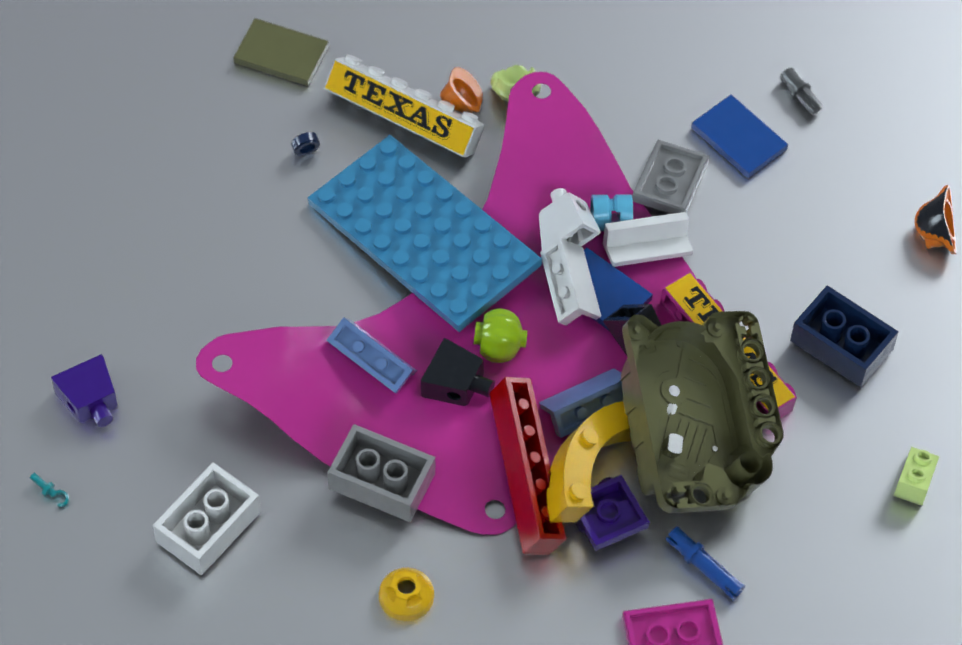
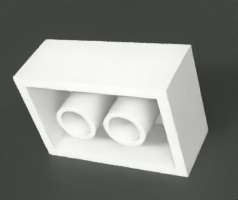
M212 463L153 524L155 540L197 573L203 575L261 513L259 495L218 465Z

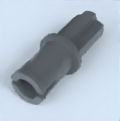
M792 67L781 73L779 79L790 90L792 98L799 100L812 115L817 114L822 109V104L810 91V84L805 83Z

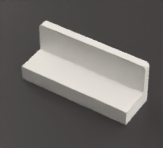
M686 212L605 223L603 246L612 266L617 267L692 255L693 248L687 237L689 218Z
M559 238L540 252L558 323L568 325L582 314L597 320L601 317L584 250L581 246Z

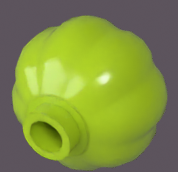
M493 309L484 314L483 322L476 321L474 345H480V354L485 359L495 363L507 362L515 357L520 347L526 348L528 330H522L520 320L515 313L506 309Z

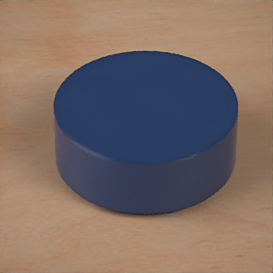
M306 132L295 137L291 142V146L296 155L306 156L319 148L320 141L316 133Z

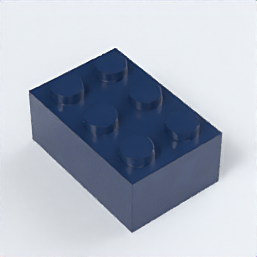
M827 285L794 322L790 341L859 387H862L894 350L899 331Z

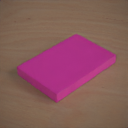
M713 599L628 610L622 613L628 645H723Z

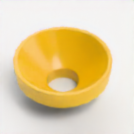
M409 567L399 568L390 572L381 583L379 602L384 612L391 618L399 621H414L426 615L433 605L434 589L430 579L422 571ZM405 580L411 581L416 588L409 594H403L397 588L400 582Z

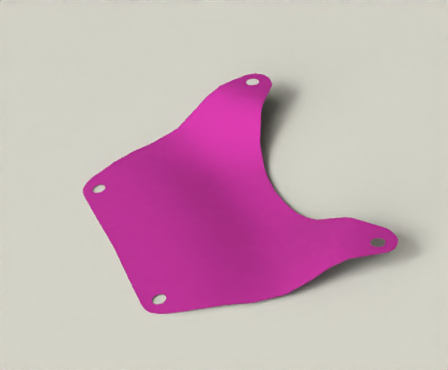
M533 72L522 77L511 88L502 149L489 196L482 210L541 257L539 213L552 203L550 194L553 190L558 188L565 189L567 193L570 192L584 200L589 209L591 195L607 194L610 199H613L615 194L633 195L634 191L631 189L603 135L585 107L555 75L548 72ZM537 84H546L550 87L551 94L546 98H537L533 95L532 88ZM633 202V219L652 217L644 205ZM600 231L599 235L581 246L583 250L589 248L611 264L603 246L604 231ZM683 257L615 267L653 294L652 300L648 304H652L661 325L676 322L660 303L663 287L690 271L694 275ZM542 262L541 267L460 332L454 329L413 293L379 314L354 322L417 370L415 375H411L398 393H394L326 341L337 326L273 327L222 335L209 342L200 350L196 358V370L208 382L257 409L295 442L330 467L353 424L434 456L435 475L417 509L470 532L482 535H497L511 529L516 524V518L490 397L474 392L469 404L461 406L421 396V379L443 339H448L480 357L484 361L483 377L495 381L494 388L504 377L531 378L550 467L560 446L571 434L562 438L557 436L550 414L541 409L539 402L611 369H616L622 373L627 356L610 331L591 317L582 314L568 325L558 323ZM497 308L510 310L515 313L520 320L522 330H528L526 348L520 347L514 358L503 363H495L485 359L480 354V345H474L476 321L483 322L484 314ZM219 355H227L232 359V367L225 372H218L212 366L214 358ZM497 500L503 503L505 514L501 518L492 519L487 516L485 505L489 501Z

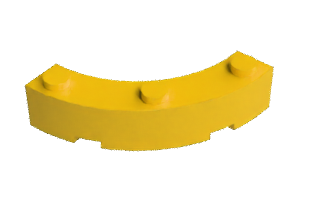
M623 401L607 405L594 412L568 436L557 451L550 467V487L547 489V507L550 523L577 522L594 507L591 496V473L597 454L601 448L619 442H631V431Z

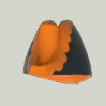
M946 185L934 199L919 208L914 224L916 230L925 241L927 249L943 246L951 254H956L951 189L949 185Z

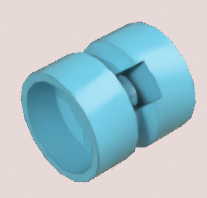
M607 194L591 195L590 211L600 231H604L605 223L633 220V200L631 194H615L613 199H610Z

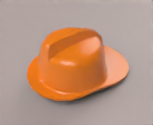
M455 67L451 71L449 81L442 89L440 97L441 100L455 106L454 109L461 113H478L483 100V93L472 74L461 67Z

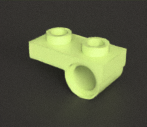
M911 447L894 496L922 506L940 456L931 454L926 450Z

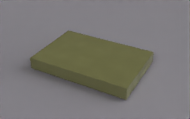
M254 18L233 59L235 64L309 86L329 48V41Z

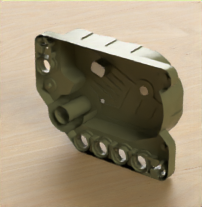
M748 311L715 312L702 325L687 321H677L657 327L647 317L638 314L633 315L622 328L627 360L622 369L621 381L625 413L628 416L631 431L630 438L637 460V472L642 493L644 495H656L659 507L666 513L732 509L742 498L747 497L770 477L773 470L771 456L784 437L761 330L756 316ZM744 347L752 348L756 353V359L748 358L744 353ZM750 374H756L761 378V387L755 386L751 382ZM757 401H762L767 405L768 414H762L757 410ZM669 404L677 405L675 414L670 413L668 415L667 408ZM763 429L772 431L775 436L774 442H769L763 437ZM694 490L703 491L706 496V503L696 501L693 496ZM671 494L672 497H681L684 494V498H680L674 503L673 499H668L667 495Z

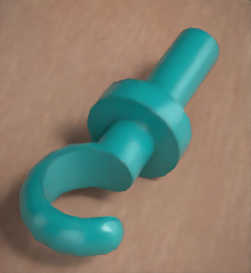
M36 473L30 476V479L43 489L41 493L44 496L48 494L52 498L58 495L64 496L65 501L58 503V507H64L68 504L69 495L65 491L55 490V484L52 482L46 483Z

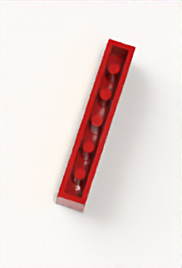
M504 377L489 395L523 554L550 555L566 540L563 522L550 523L547 507V489L550 487L551 473H549L550 463L531 378Z

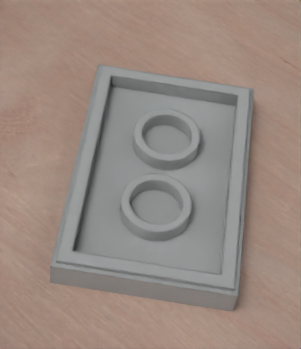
M657 140L633 192V202L671 214L687 213L709 162L710 155Z

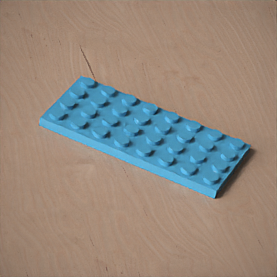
M391 135L387 136L307 197L308 203L312 208L458 332L463 330L542 266V258Z

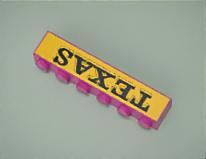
M691 271L663 287L660 303L676 322L687 321L702 325L713 313L725 312L720 301L713 299L707 292L703 281L696 279ZM744 347L745 355L750 359H756L755 351L750 347ZM768 362L781 419L793 411L797 397L792 386L785 383L778 375L775 366ZM750 374L751 382L755 386L761 387V378L756 374ZM757 401V410L762 414H768L767 405L762 401Z

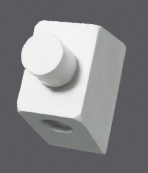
M558 188L551 192L552 203L539 213L542 250L559 238H563L578 246H583L601 233L587 203L570 192L567 193L563 188Z

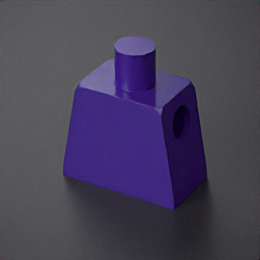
M102 354L51 376L55 394L78 422L84 423L94 419L98 427H105L113 421L110 411L118 405Z

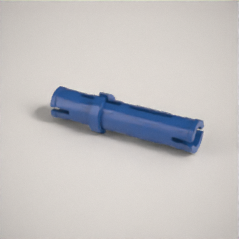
M679 526L675 527L668 534L665 541L676 548L684 556V560L688 564L692 563L715 585L722 589L730 599L735 600L743 592L742 590L745 589V585L704 550V546L700 542L696 543Z

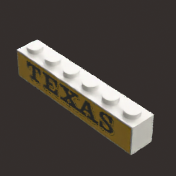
M346 55L345 57L334 59L324 89L462 157L475 153L486 125L479 122L476 115L469 112L461 113L455 110V106L447 101L439 100L438 102L430 98L431 94L422 89L414 90L408 87V83L400 78L393 77L391 79L385 76L384 71L380 68L360 64L361 60L355 56Z

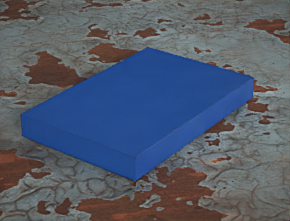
M732 94L693 121L691 126L699 136L748 179L784 153L788 148V144Z
M589 248L584 250L601 317L595 320L597 323L608 330L603 320L622 305L648 304L652 300V293Z

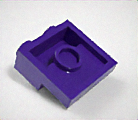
M622 474L614 478H604L596 486L591 487L594 507L575 522L580 532H585L595 551L648 529L650 524Z

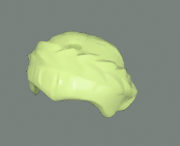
M514 65L508 67L507 70L497 71L490 80L492 90L502 100L508 102L511 88L522 77L535 72V70L531 67L530 71H527L524 66ZM537 84L532 88V93L535 97L540 93L541 84Z

